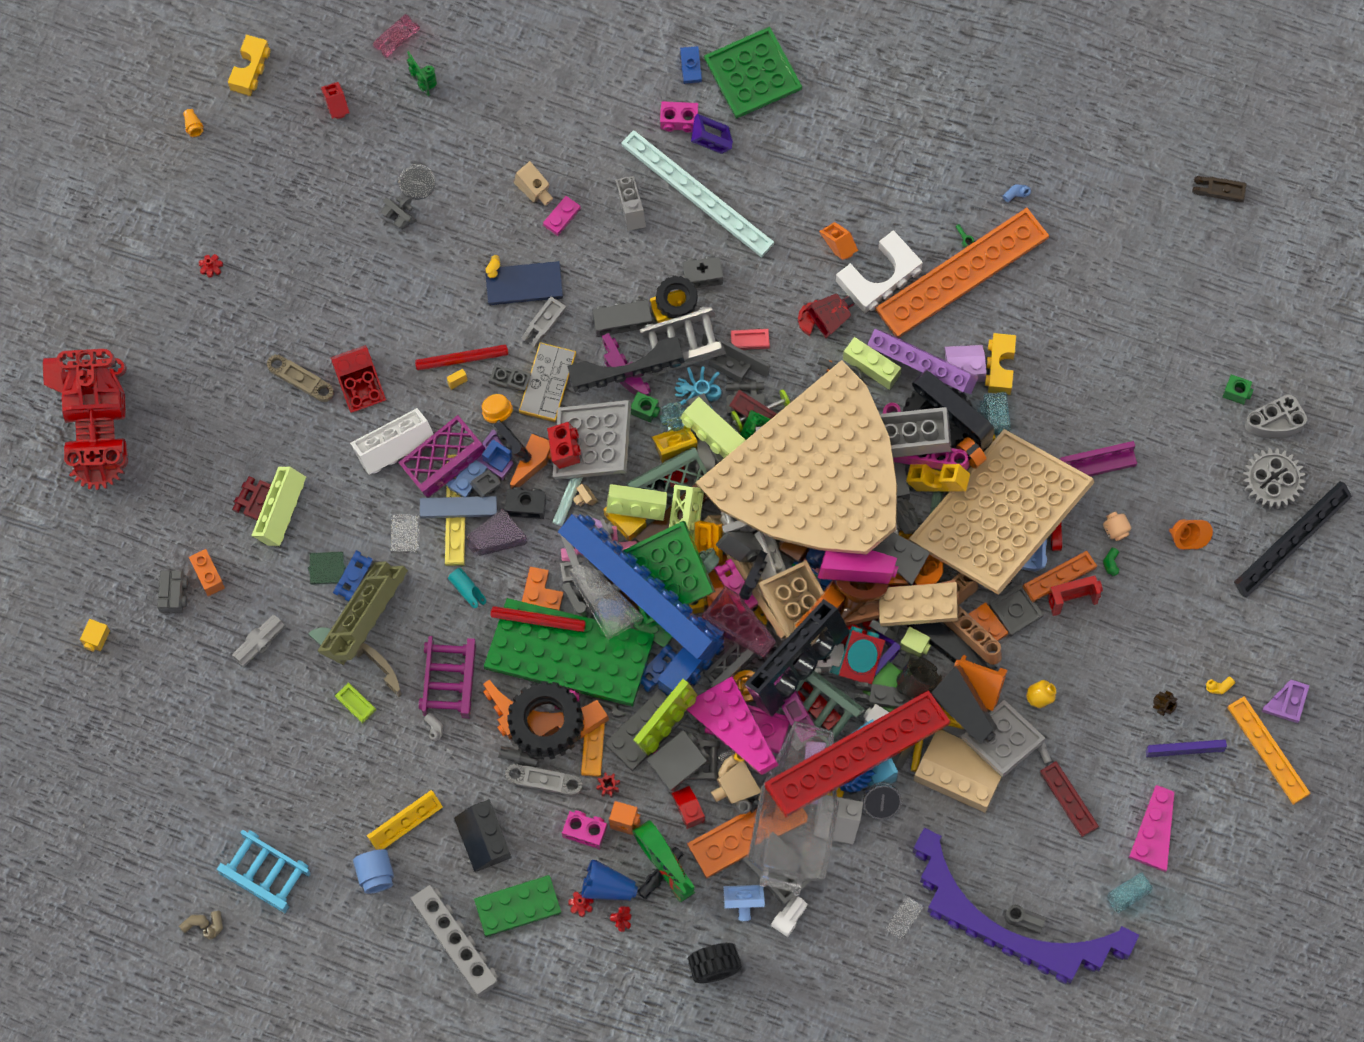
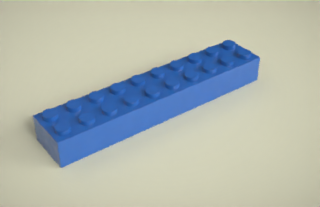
M572 514L559 529L558 533L694 657L710 660L724 643L720 639L721 635L714 629L710 630L703 618L700 616L696 617L692 613L693 609L690 606L679 602V597L670 590L668 592L664 588L665 584L660 579H654L650 575L651 571L648 568L636 563V557L630 553H625L622 550L623 546L616 540L612 541L608 537L610 534L603 528L599 529L595 525L594 519L588 515Z

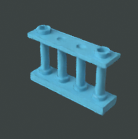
M242 830L240 833L245 838V841L230 864L227 863L225 866L220 863L216 870L220 875L281 912L286 913L289 908L286 903V897L302 873L308 877L311 873L307 869L309 866L300 860L298 862L292 860L258 839L259 836L250 830L247 833ZM253 843L262 850L247 873L240 875L236 872V868ZM270 853L278 858V861L263 884L260 883L258 886L253 883V877ZM286 863L295 870L281 892L275 896L269 892V888Z

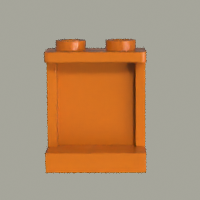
M963 655L960 660H956L954 667L960 665L986 709L993 711L998 703L1008 670L1000 668L999 671H995L967 661V656Z

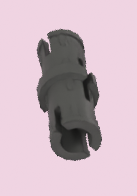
M500 747L498 758L536 768L537 756L531 757L520 749Z

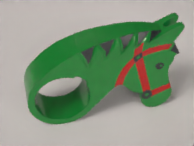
M648 820L632 830L639 846L648 859L662 873L677 900L681 903L695 894L693 883L684 872L675 854H673L670 846H668V843L656 826Z

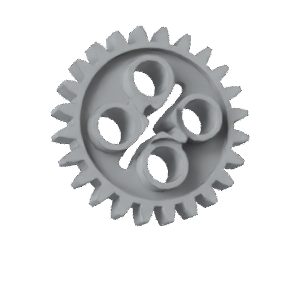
M1269 448L1267 454L1261 450L1260 456L1255 453L1253 459H1249V465H1245L1244 468L1247 472H1244L1242 477L1247 479H1244L1242 484L1248 485L1245 488V492L1251 491L1249 498L1256 497L1255 504L1261 501V507L1268 504L1269 509H1271L1275 505L1278 510L1281 504L1286 508L1288 502L1293 504L1294 498L1298 499L1300 497L1299 493H1302L1304 489L1301 486H1304L1306 482L1302 480L1305 477V473H1300L1303 466L1297 467L1299 460L1292 461L1293 454L1287 457L1286 451L1279 454V449L1277 448L1275 453H1272L1271 448ZM1275 463L1279 465L1280 468L1274 469L1271 466V464ZM1284 469H1287L1286 472L1280 474L1281 471H1283ZM1261 474L1264 476L1265 479L1260 480L1256 477V475ZM1278 476L1277 480L1273 479L1270 483H1268L1270 481V478H1275ZM1283 478H1289L1292 483H1285ZM1268 483V485L1265 488H1260V486H1263ZM1268 489L1276 490L1277 494H1270Z

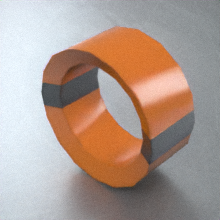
M969 437L963 439L956 446V449L967 453L969 465L974 469L987 460L982 449Z

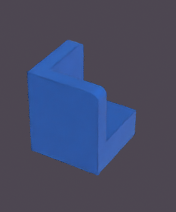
M492 440L482 453L483 461L500 472H503L513 458L512 452L495 440Z

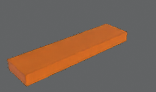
M1085 551L1023 584L1022 587L1031 601L1035 602L1048 595L1050 587L1074 581L1096 569L1097 565L1088 551Z

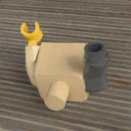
M735 753L724 760L718 771L719 777L716 779L720 787L712 791L711 794L716 802L726 797L738 813L746 814L751 809V804L746 798L761 793V790L746 766L744 759Z

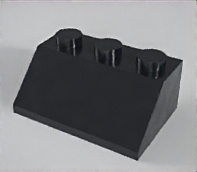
M490 799L472 805L454 817L474 872L511 859L510 851Z

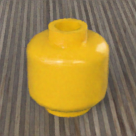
M1046 680L1038 681L1029 686L1026 694L1027 700L1032 706L1043 708L1055 701L1056 688Z

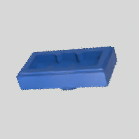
M699 47L680 48L683 84L702 82Z

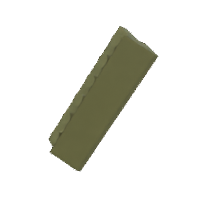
M387 561L374 562L317 651L342 665L347 660H352L356 656L361 644L366 640L369 631L375 626L376 620L385 610L388 601L394 596L395 590L403 582L408 570L404 566H390Z

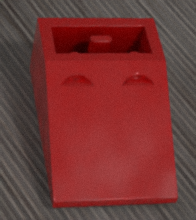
M366 345L330 358L350 413L386 400Z

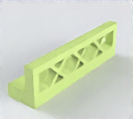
M674 485L669 527L685 521L695 543V522L700 521L704 492L698 487ZM680 490H686V496L683 501L680 499ZM681 509L683 518L679 521L677 512Z

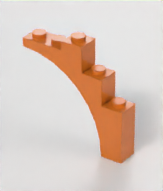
M488 680L483 683L486 689L483 693L488 701L493 700L496 704L493 708L500 717L497 719L499 722L497 728L503 737L507 735L510 740L512 736L508 728L507 715H509L508 709L510 704H513V701L503 695ZM598 700L581 708L584 717V728L580 733L581 738L609 721L608 715ZM533 710L527 719L528 728L533 734L538 736L553 735L560 730L564 723L563 712L549 713Z

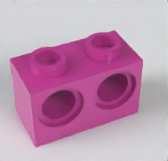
M661 101L660 129L668 132L674 130H682L687 133L692 132L694 118L698 114V103ZM667 116H673L674 118H673V119H667L666 117H667ZM689 116V117H692L693 119H691V120H685L684 118Z
M569 811L562 831V837L600 850L607 831V823L599 817H586V814L581 811ZM579 822L581 827L579 829H572L571 824ZM592 828H598L600 833L598 835H591L589 831Z

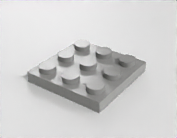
M1005 700L998 704L993 711L989 712L998 727L994 732L996 736L989 743L984 742L980 744L967 731L962 735V740L1002 777L1045 742V737Z

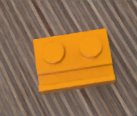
M704 521L695 522V545L698 552L713 548L716 551L715 554L720 558L719 563L723 562V551L716 546V543L722 538V524L716 525L715 523Z

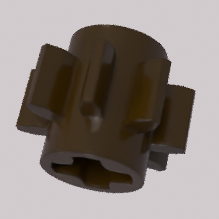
M1160 691L1154 697L1153 708L1162 716L1165 713L1171 715L1177 708L1176 701L1178 699L1169 691H1166L1165 694Z

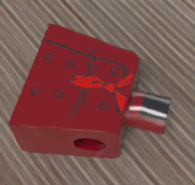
M836 293L812 303L806 311L824 337L828 338L851 316L848 309L854 306V301L850 296L841 299Z

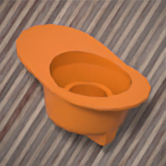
M1182 519L1176 522L1173 528H1169V532L1177 548L1183 550L1199 549L1209 543L1213 535V528L1205 520Z
M929 555L914 581L915 584H936L944 572L943 562Z

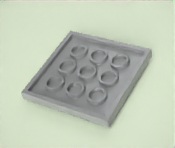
M625 400L559 407L557 425L569 422L573 427H576L579 434L577 443L580 446L581 455H579L580 463L559 469L553 463L552 477L555 480L626 473L631 402Z

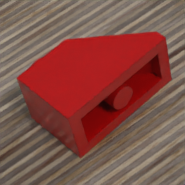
M339 82L321 87L332 119H340L350 113Z
M690 786L671 793L686 829L705 822L704 813Z

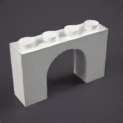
M894 230L879 241V250L889 259L895 269L893 276L889 280L882 283L867 281L851 263L836 274V283L852 298L864 314L869 310L873 311L876 309L880 301L889 299L893 295V291L897 288H903L907 284V280L911 277H917L922 272L923 262Z

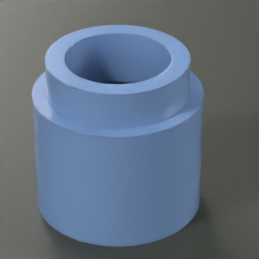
M387 850L369 851L353 859L359 885L364 888L366 894L381 892L393 886L392 879L394 878V873Z

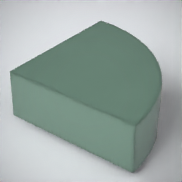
M317 628L308 633V635L321 646L331 629Z

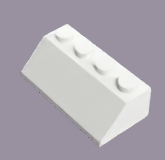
M416 408L350 444L363 468L370 475L379 472L387 465L395 464L398 459L407 456L431 437L433 431L426 418Z

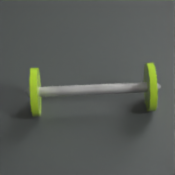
M782 389L779 391L781 400L766 407L773 409L782 404L786 407L790 404V398ZM731 411L732 424H735L737 430L741 432L743 429L741 422L747 420V417L739 418L735 411Z

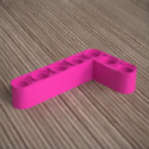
M888 403L883 409V414L901 412V409L896 403ZM951 448V452L927 454L923 458L918 457V455L893 457V461L896 463L909 465L927 464L930 468L942 470L943 464H958L956 460L964 459L965 461L960 465L965 470L969 468L967 453ZM939 456H945V457H946V458H945L944 460H942V461L937 460V458H938Z

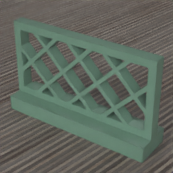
M691 447L626 482L628 487L659 491L653 488L655 481L661 479L667 481L664 492H666L669 482L692 487L683 484L686 473L696 476L695 484L699 477H703L700 475L701 470L704 475L707 473V470L696 448ZM694 460L699 464L697 474L687 471L689 463ZM676 470L683 472L680 483L670 480L672 472ZM647 519L646 521L649 524L653 522L654 519Z

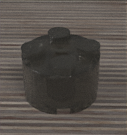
M913 657L909 659L898 674L896 689L899 693L914 699L928 690L931 693L942 681L941 674L938 675L936 672L938 668L929 660L921 657L914 659Z

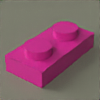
M565 196L543 222V226L558 236L579 212L581 206Z

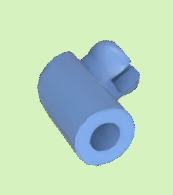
M1016 184L1002 197L1009 203L1014 197L1029 196L1031 189L1026 185Z

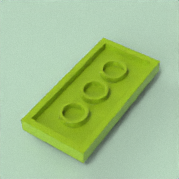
M684 679L680 681L633 739L648 756L658 749L661 740L670 734L674 724L683 718L686 709L695 703L698 695Z

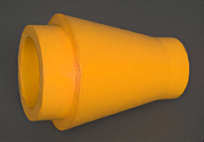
M193 109L185 110L183 115L186 133L191 137L201 135L204 128L203 124Z

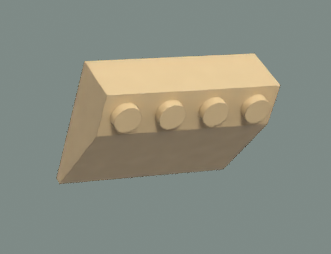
M807 561L801 562L757 584L786 638L797 628L795 625L801 617L811 609L824 593ZM819 635L813 640L811 645L817 641Z
M939 730L934 734L914 776V781L986 813L1002 776L961 738Z

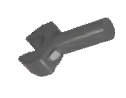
M597 697L592 699V702L598 700L601 706L611 709L613 717L617 718L625 716V712L617 709L618 706L629 707V705Z

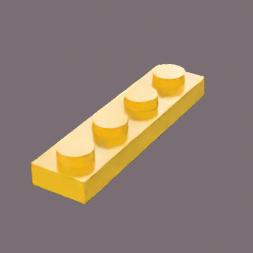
M430 790L372 831L367 837L376 850L385 849L443 808L434 792Z

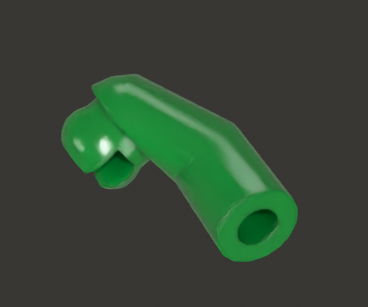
M1111 547L1103 560L1104 568L1111 576H1116L1119 573V568L1115 562L1119 551L1114 547Z

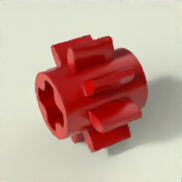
M605 772L602 779L597 778L601 785L596 786V789L602 790V797L607 794L612 798L614 792L619 793V788L616 785L620 784V780L615 781L614 773L611 776H607ZM609 782L612 783V787L608 786L607 788H605V784H609Z

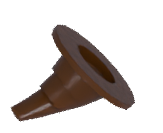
M835 580L837 588L846 596L843 603L844 606L840 610L843 620L851 616L867 601L883 597L887 592L888 584Z

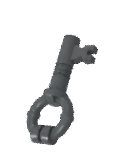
M820 357L817 364L821 365L818 375L826 374V371L832 369L835 364ZM848 366L854 372L856 371L857 376L863 381L864 376L857 366Z

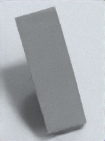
M1284 395L1251 412L1246 419L1245 429L1251 434L1262 437H1287L1303 430L1307 422V416L1294 396ZM1267 412H1273L1275 416L1270 417ZM1293 419L1300 420L1301 424H1295ZM1250 420H1256L1259 425H1253Z

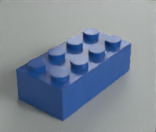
M705 620L707 622L706 626L710 630H716L721 635L720 639L724 641V633ZM722 644L721 647L717 650V652L712 656V658H713L715 655L718 656V655L723 651V649H724V647H725L723 644ZM683 647L658 678V690L660 689L668 697L682 679L690 685H696L701 678V672L704 669L708 670L713 663L712 658L710 660L697 659Z

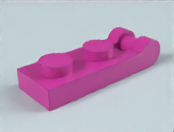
M732 559L725 561L726 564L716 566L714 571L742 615L758 606V602L753 594L748 600L740 598L739 592L745 581ZM730 570L732 575L726 577L724 573Z

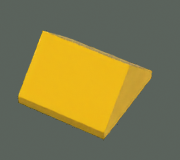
M685 425L652 437L662 463L691 447H695L697 450L698 446L695 435Z

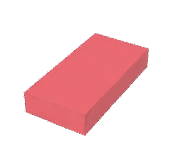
M769 329L731 331V343L742 350L770 349Z

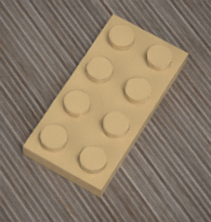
M957 583L888 587L886 594L879 599L880 626L958 621Z

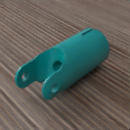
M461 567L454 570L448 576V580L473 608L478 607V601L482 605L486 604L485 596Z

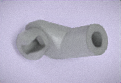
M428 713L424 720L431 726L429 738L438 741L442 737L443 724L433 714Z

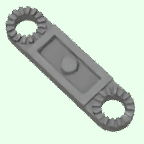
M518 764L510 765L505 771L506 780L513 785L569 796L578 795L583 788L581 779L575 775ZM512 770H519L521 773L517 779H512L509 775ZM570 781H576L578 788L571 791L567 788V784Z

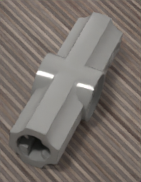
M272 615L259 629L255 628L249 633L246 641L232 654V657L241 666L245 667L258 653L261 654L268 649L272 640L285 628V625L277 616Z

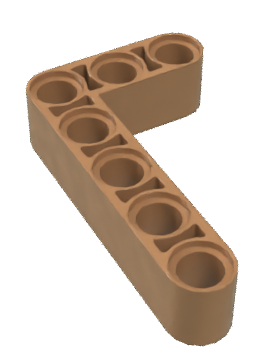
M959 573L952 579L957 583L960 599L958 600V621L943 623L988 664H998L1002 659L1000 643L959 606L977 591L979 587L978 582Z

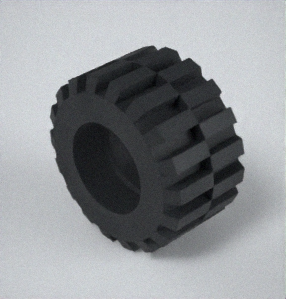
M734 943L711 945L693 952L687 958L695 983L719 981L738 973L742 969Z

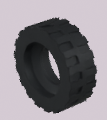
M683 276L666 278L657 288L656 304L658 310L669 319L694 312L695 306H697V289L694 287L693 282L691 283L689 279L683 278ZM674 289L682 290L686 295L685 303L681 306L671 305L667 299L670 291Z

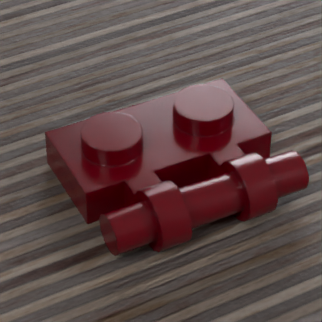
M248 476L246 482H243L241 486L242 490L239 496L234 500L232 511L239 513L241 507H244V516L257 521L271 484L259 480L257 486H254L255 479ZM252 492L253 494L250 500H245L248 493Z

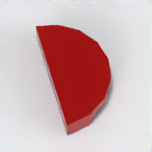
M818 300L803 305L799 311V327L808 336H811L815 322L806 309Z

